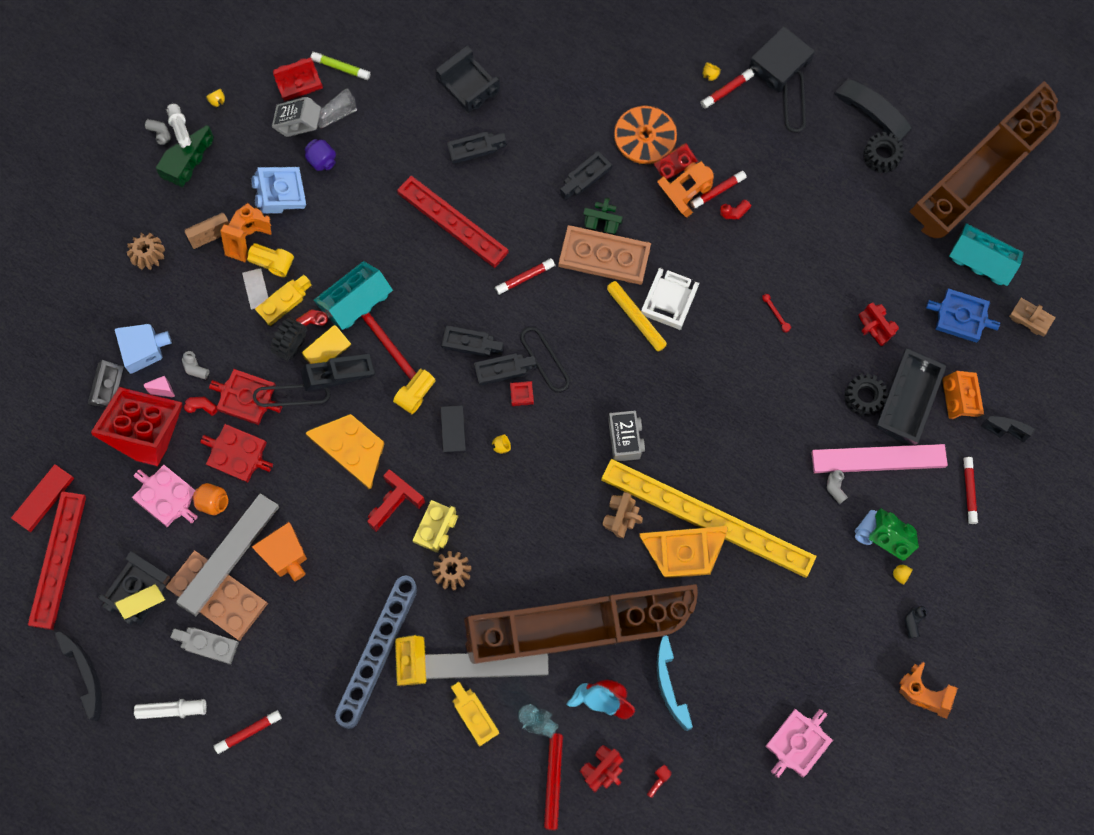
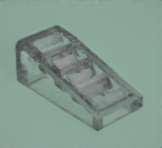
M348 88L320 110L318 119L320 128L357 110L355 100Z

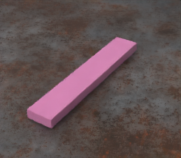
M945 444L812 450L811 452L813 473H831L835 470L858 472L946 468L948 466Z

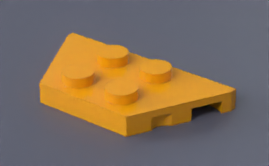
M351 414L306 432L307 437L369 490L372 488L373 478L384 447V442Z
M728 527L640 533V537L665 578L708 575L712 572L727 535Z

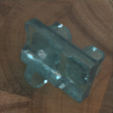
M525 705L519 710L518 718L524 724L523 728L528 732L546 735L551 738L558 728V725L550 720L552 714L546 710L538 709L533 705Z

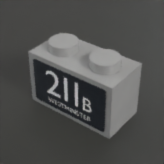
M307 97L278 104L272 127L286 137L316 130L321 107Z
M636 411L609 413L608 422L613 460L618 462L640 459L642 452H645L644 439L639 437V431H642L641 418H637Z

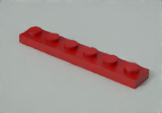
M410 176L397 190L401 197L494 268L508 254L506 247L414 177Z
M61 492L28 625L31 627L54 629L85 505V495Z

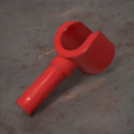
M665 765L655 772L659 779L647 793L651 798L671 775L670 770Z

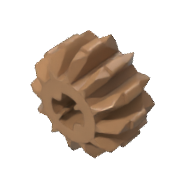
M141 233L138 239L133 237L134 243H128L129 251H127L128 257L131 258V263L137 265L139 269L147 266L151 270L153 264L159 266L158 260L164 259L163 252L165 251L161 240L158 237L154 238L151 233L146 237Z
M451 551L447 553L448 558H445L442 554L439 555L441 562H434V566L438 569L432 571L433 576H439L435 580L436 583L440 584L444 581L443 589H447L449 584H451L452 590H456V583L464 587L465 583L462 579H470V575L465 573L471 571V566L466 565L468 558L465 557L460 560V552H457L455 557H452ZM451 566L452 569L456 567V574L454 575L451 572L450 575L448 574V568Z

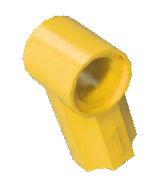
M254 243L249 249L247 260L250 263L267 268L277 276L286 277L294 256L282 249H276L275 251Z
M419 369L408 385L403 386L397 392L393 402L410 414H414L420 407L424 395L435 383V378L426 370Z

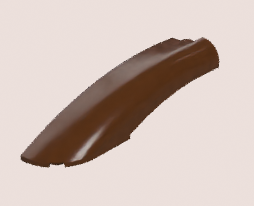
M1045 81L1007 115L909 211L925 226L921 230L924 234L933 238H941L947 235L1057 126L1060 118V112L1057 111L1056 106L1058 100L1053 90Z
M697 584L468 616L464 618L467 635V653L471 663L478 664L665 636L683 627L694 612L698 594Z

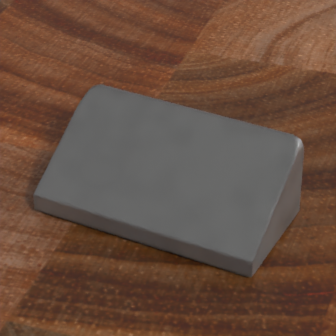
M104 360L98 363L88 404L101 407L108 406L119 388L124 366Z

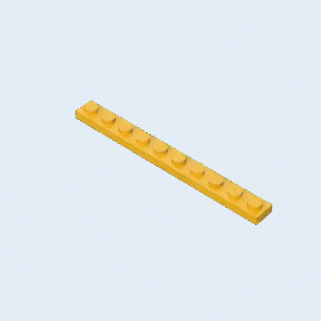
M613 459L610 460L601 481L700 528L727 526L728 532L725 540L805 578L808 577L816 559L815 555Z

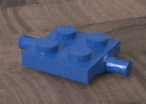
M947 289L941 304L931 300L927 302L926 309L938 312V322L935 330L977 343L980 340L984 327L997 331L1000 326V322L988 319L987 310L990 301Z

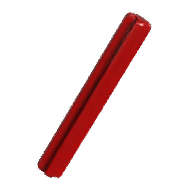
M552 733L549 743L544 826L547 830H556L558 825L563 739L562 734Z

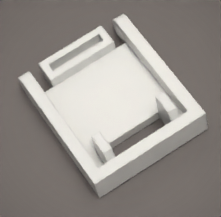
M659 268L641 312L645 317L681 330L699 283L695 282L692 290L688 289L692 279L671 271H667L665 278L662 279L661 276L664 269ZM658 308L674 314V317L670 318L655 312L654 309Z

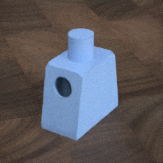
M151 324L115 329L123 363L130 374L161 360L162 353L160 347L172 344L168 331L156 334Z

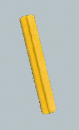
M616 281L610 283L607 286L608 292L656 351L664 349L667 343L621 286Z

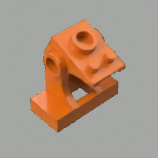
M702 161L697 164L691 163L684 170L685 172L672 183L664 176L657 181L686 218L693 213L687 205L689 200L700 191L706 193L711 190L713 184V172ZM693 178L696 184L686 191L682 184Z
M248 203L238 209L229 225L224 224L220 231L225 256L245 262L248 258L246 235L252 234L254 231L271 235L269 216L264 217L258 208L254 209Z
M922 663L920 666L915 664L911 670L913 674L907 673L900 681L902 686L899 692L911 704L938 713L937 716L947 719L958 688L948 685L947 688L938 692L926 689L921 681V674L925 663Z

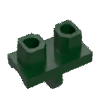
M605 198L604 203H595V208L602 209V212L588 208L584 210V216H586L585 228L596 230L599 219L606 221L604 232L615 235L619 224H622L623 218L622 216L607 213V211H616V206L609 205L610 198Z

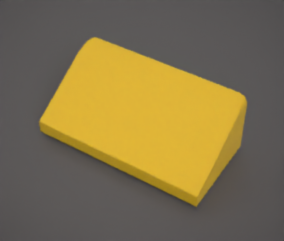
M334 325L306 348L302 354L309 364L327 362L329 359L339 356L351 343L339 328Z
M413 635L396 638L397 685L426 683L424 637Z

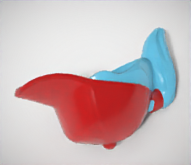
M602 680L595 684H581L576 689L573 697L567 702V705L570 707H576L584 702L592 710L605 712L608 715H616L621 719H628L635 712L634 707L626 701L627 691L625 687L613 680Z

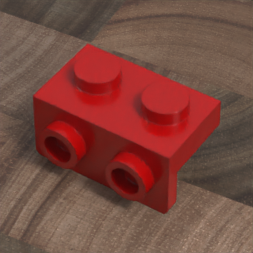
M312 58L300 59L296 63L280 66L273 70L274 78L283 101L323 88Z

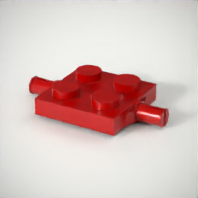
M233 369L230 378L225 384L212 380L209 389L221 392V399L216 408L218 411L257 425L260 424L263 414L267 409L280 413L283 407H261L257 405L253 400L254 391L260 387L276 386L275 383ZM274 389L259 391L256 394V399L263 404L276 403L271 401Z
M227 424L224 425L216 440L206 435H203V439H201V444L212 448L206 465L247 483L257 468L270 472L271 469L269 467H273V463L262 460V452L267 443L265 440Z

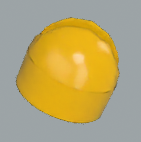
M706 63L703 69L704 78L709 76V81L715 80L721 69L713 64Z
M221 89L206 96L210 104L216 107L219 106L218 101L220 104H223L225 101Z
M504 434L496 437L492 442V445L496 447L493 450L499 454L511 450L510 441Z
M898 565L893 571V576L904 585L913 569L906 565Z

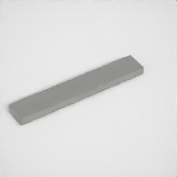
M259 494L176 603L197 616L278 510L279 505Z
M468 654L425 655L426 679L548 675V654L472 664Z

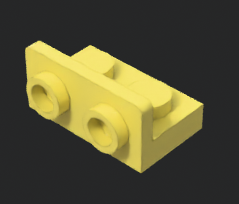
M431 500L412 540L413 543L438 553L440 547L444 548L449 536L446 534L449 527L453 528L458 519L456 508L453 506L449 508Z

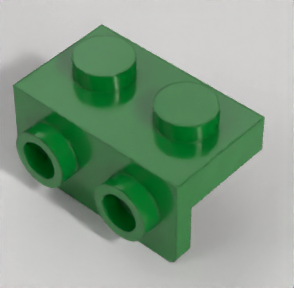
M882 508L875 514L877 528L869 534V540L899 559L906 560L919 547L916 529L912 525L900 521L896 515L891 512L888 513Z

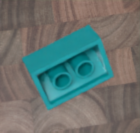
M966 223L949 257L959 265L965 264L971 267V270L978 275H987L998 285L1004 284L1008 286L1021 265L1024 252Z
M363 261L315 298L314 302L327 314V317L334 325L343 330L351 327L361 315L370 312L376 303L385 300L393 289L380 270Z

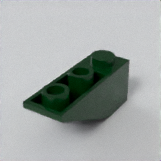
M207 125L189 136L191 140L190 146L182 148L178 143L166 150L156 166V170L161 178L180 187H183L185 182L190 180L196 164L198 165L201 162L204 151L213 142V134Z

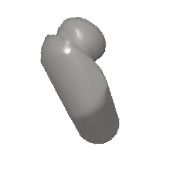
M150 119L146 121L145 128L157 132L156 139H158L157 142L164 145L170 141L171 135L163 122Z
M185 352L182 364L186 373L206 380L209 375V369L198 366L193 352Z
M835 470L828 476L827 490L841 504L848 498L841 490L844 473L840 470Z

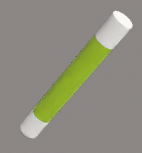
M316 52L311 54L313 61L366 80L370 77L369 71Z

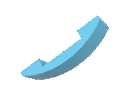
M663 636L657 654V677L660 691L668 710L677 723L685 731L690 730L692 723L687 705L677 706L666 667V663L671 662L674 657L668 636Z

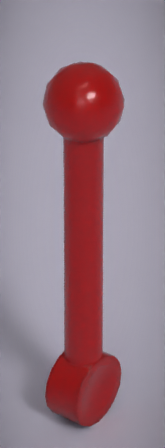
M764 294L762 300L767 302L781 323L782 331L788 332L791 328L790 324L785 323L771 302L770 295Z

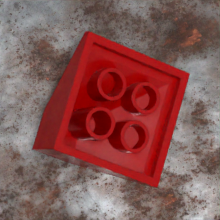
M119 387L91 431V434L135 461L158 466L167 451L182 408V402Z

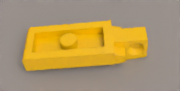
M303 275L296 281L291 280L257 306L255 308L256 312L269 326H272L303 300V297L306 295L304 291L311 286L310 280Z
M459 682L453 685L451 688L457 696L453 700L455 708L478 745L481 746L500 734L475 693L471 689L465 692Z

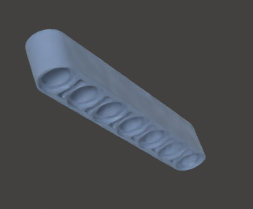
M401 576L395 582L339 704L335 716L337 722L344 728H353L359 722L416 596L417 586L410 576ZM404 583L412 585V589L408 593L400 591V587ZM394 604L403 606L399 614L391 613L390 610ZM391 625L393 627L392 633L386 636L382 635V627ZM375 646L383 648V653L379 657L371 655V651ZM367 667L372 668L373 675L368 679L362 678L361 673L363 669ZM356 689H362L363 697L358 701L352 700V692ZM345 711H352L353 719L348 723H344L341 718L342 714Z

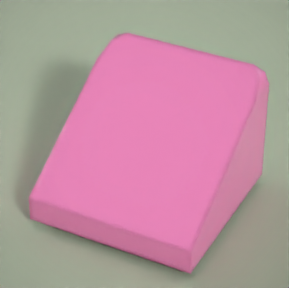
M165 376L144 384L150 395L175 397L171 385Z

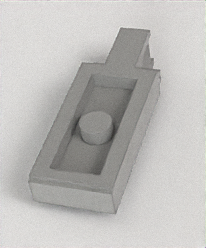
M189 627L186 632L174 629L171 635L173 640L182 642L181 648L186 649V651L230 665L239 643L229 638Z

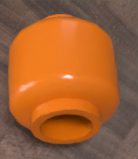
M205 483L194 491V506L198 511L217 515L223 512L228 505V496L221 487Z

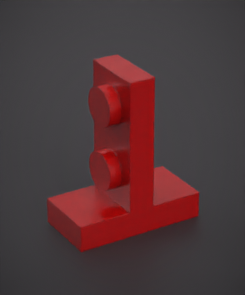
M390 469L385 473L384 479L395 490H390L383 498V504L379 508L375 507L368 515L369 520L367 522L376 532L405 498L418 509L425 503L424 497Z

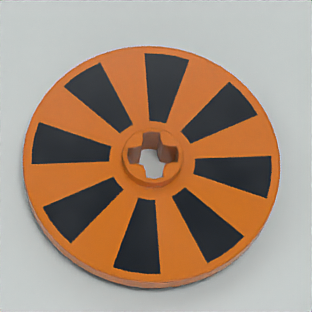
M640 106L625 112L615 127V142L619 151L631 161L641 164L655 163L672 152L677 139V131L672 119L662 110L649 106ZM643 132H646L647 135H649V138H645V136L642 135Z

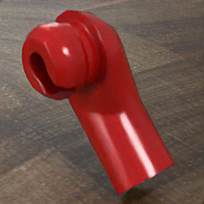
M743 200L737 207L723 204L720 207V214L725 219H740L751 208V204L747 200Z
M309 310L296 319V321L305 326L309 323L325 325L328 317L322 311Z
M189 397L184 405V409L188 413L202 408L213 416L218 411L216 409L217 406L206 397Z

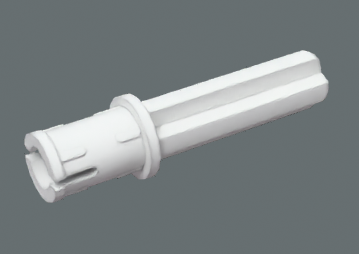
M170 104L167 109L168 121L174 129L178 143L182 148L190 146L191 140L185 126V116L181 114L180 107L177 104Z
M180 699L179 702L138 704L134 707V715L137 719L168 716L184 718L185 715L206 714L205 699L193 701Z

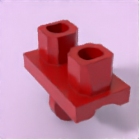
M685 143L656 161L654 165L661 176L669 180L685 170L691 163H696L697 159L688 144Z
M872 302L858 315L865 326L861 332L863 335L870 333L879 345L882 346L896 334L895 332L899 327L895 321H886L884 318L886 309L882 304L875 306Z
M601 746L595 754L601 761L600 765L595 768L588 762L580 770L586 779V783L594 792L601 785L607 789L612 782L617 786L621 784L617 777L622 772V769L618 766L624 760L615 749L611 751L607 747Z

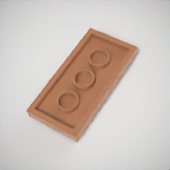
M568 225L558 267L642 285L651 243Z
M194 550L166 588L180 597L208 560ZM227 575L201 609L200 613L240 641L268 603L230 575Z

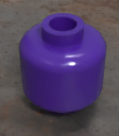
M314 139L306 146L305 159L317 171L329 170L335 165L336 152L325 140Z

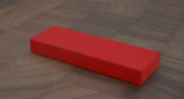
M54 464L11 519L31 532L61 496V492H64L74 480V477Z

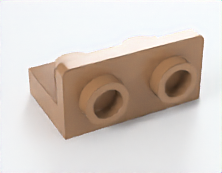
M221 213L187 228L185 233L193 249L221 237L220 231L223 225H229L225 214Z

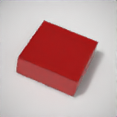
M532 381L510 383L512 406L534 404Z

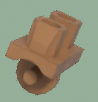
M1023 298L1019 299L1009 316L1014 322L1023 324L1030 328L1031 332L1036 335L1040 334L1043 337L1056 318L1042 310L1043 306H1035Z
M624 492L623 496L613 495L610 501V508L617 510L616 517L606 515L603 521L605 529L612 531L617 537L623 539L627 528L633 529L635 523L641 524L643 517L638 515L640 508L634 506L636 501L631 498V494Z

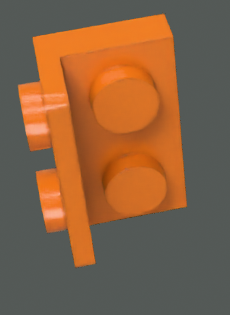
M955 371L942 378L950 419H955L959 416L979 417L984 415L977 373Z

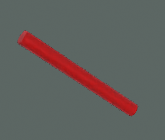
M368 312L365 315H361L405 374L412 380L416 372L371 314Z

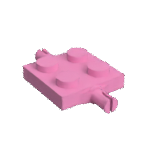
M165 465L150 477L142 472V470H138V474H134V477L143 485L132 497L133 500L164 526L168 527L181 515L190 523L197 519V515L188 509L193 501L195 490Z
M796 709L793 710L765 746L779 760L771 770V773L775 774L776 777L779 778L786 767L793 769L802 778L805 777L832 742V739L819 726L827 716L825 712L822 714L823 710L819 709L812 719L804 717Z

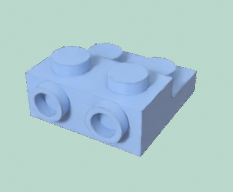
M299 167L257 168L255 175L252 176L251 183L252 188L257 189L258 194L255 195V205L257 208L260 207L262 213H282L284 209L305 208L306 201Z

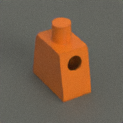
M289 522L252 546L257 554L280 577L289 573L293 581H297L305 575L300 564L307 557L295 530Z

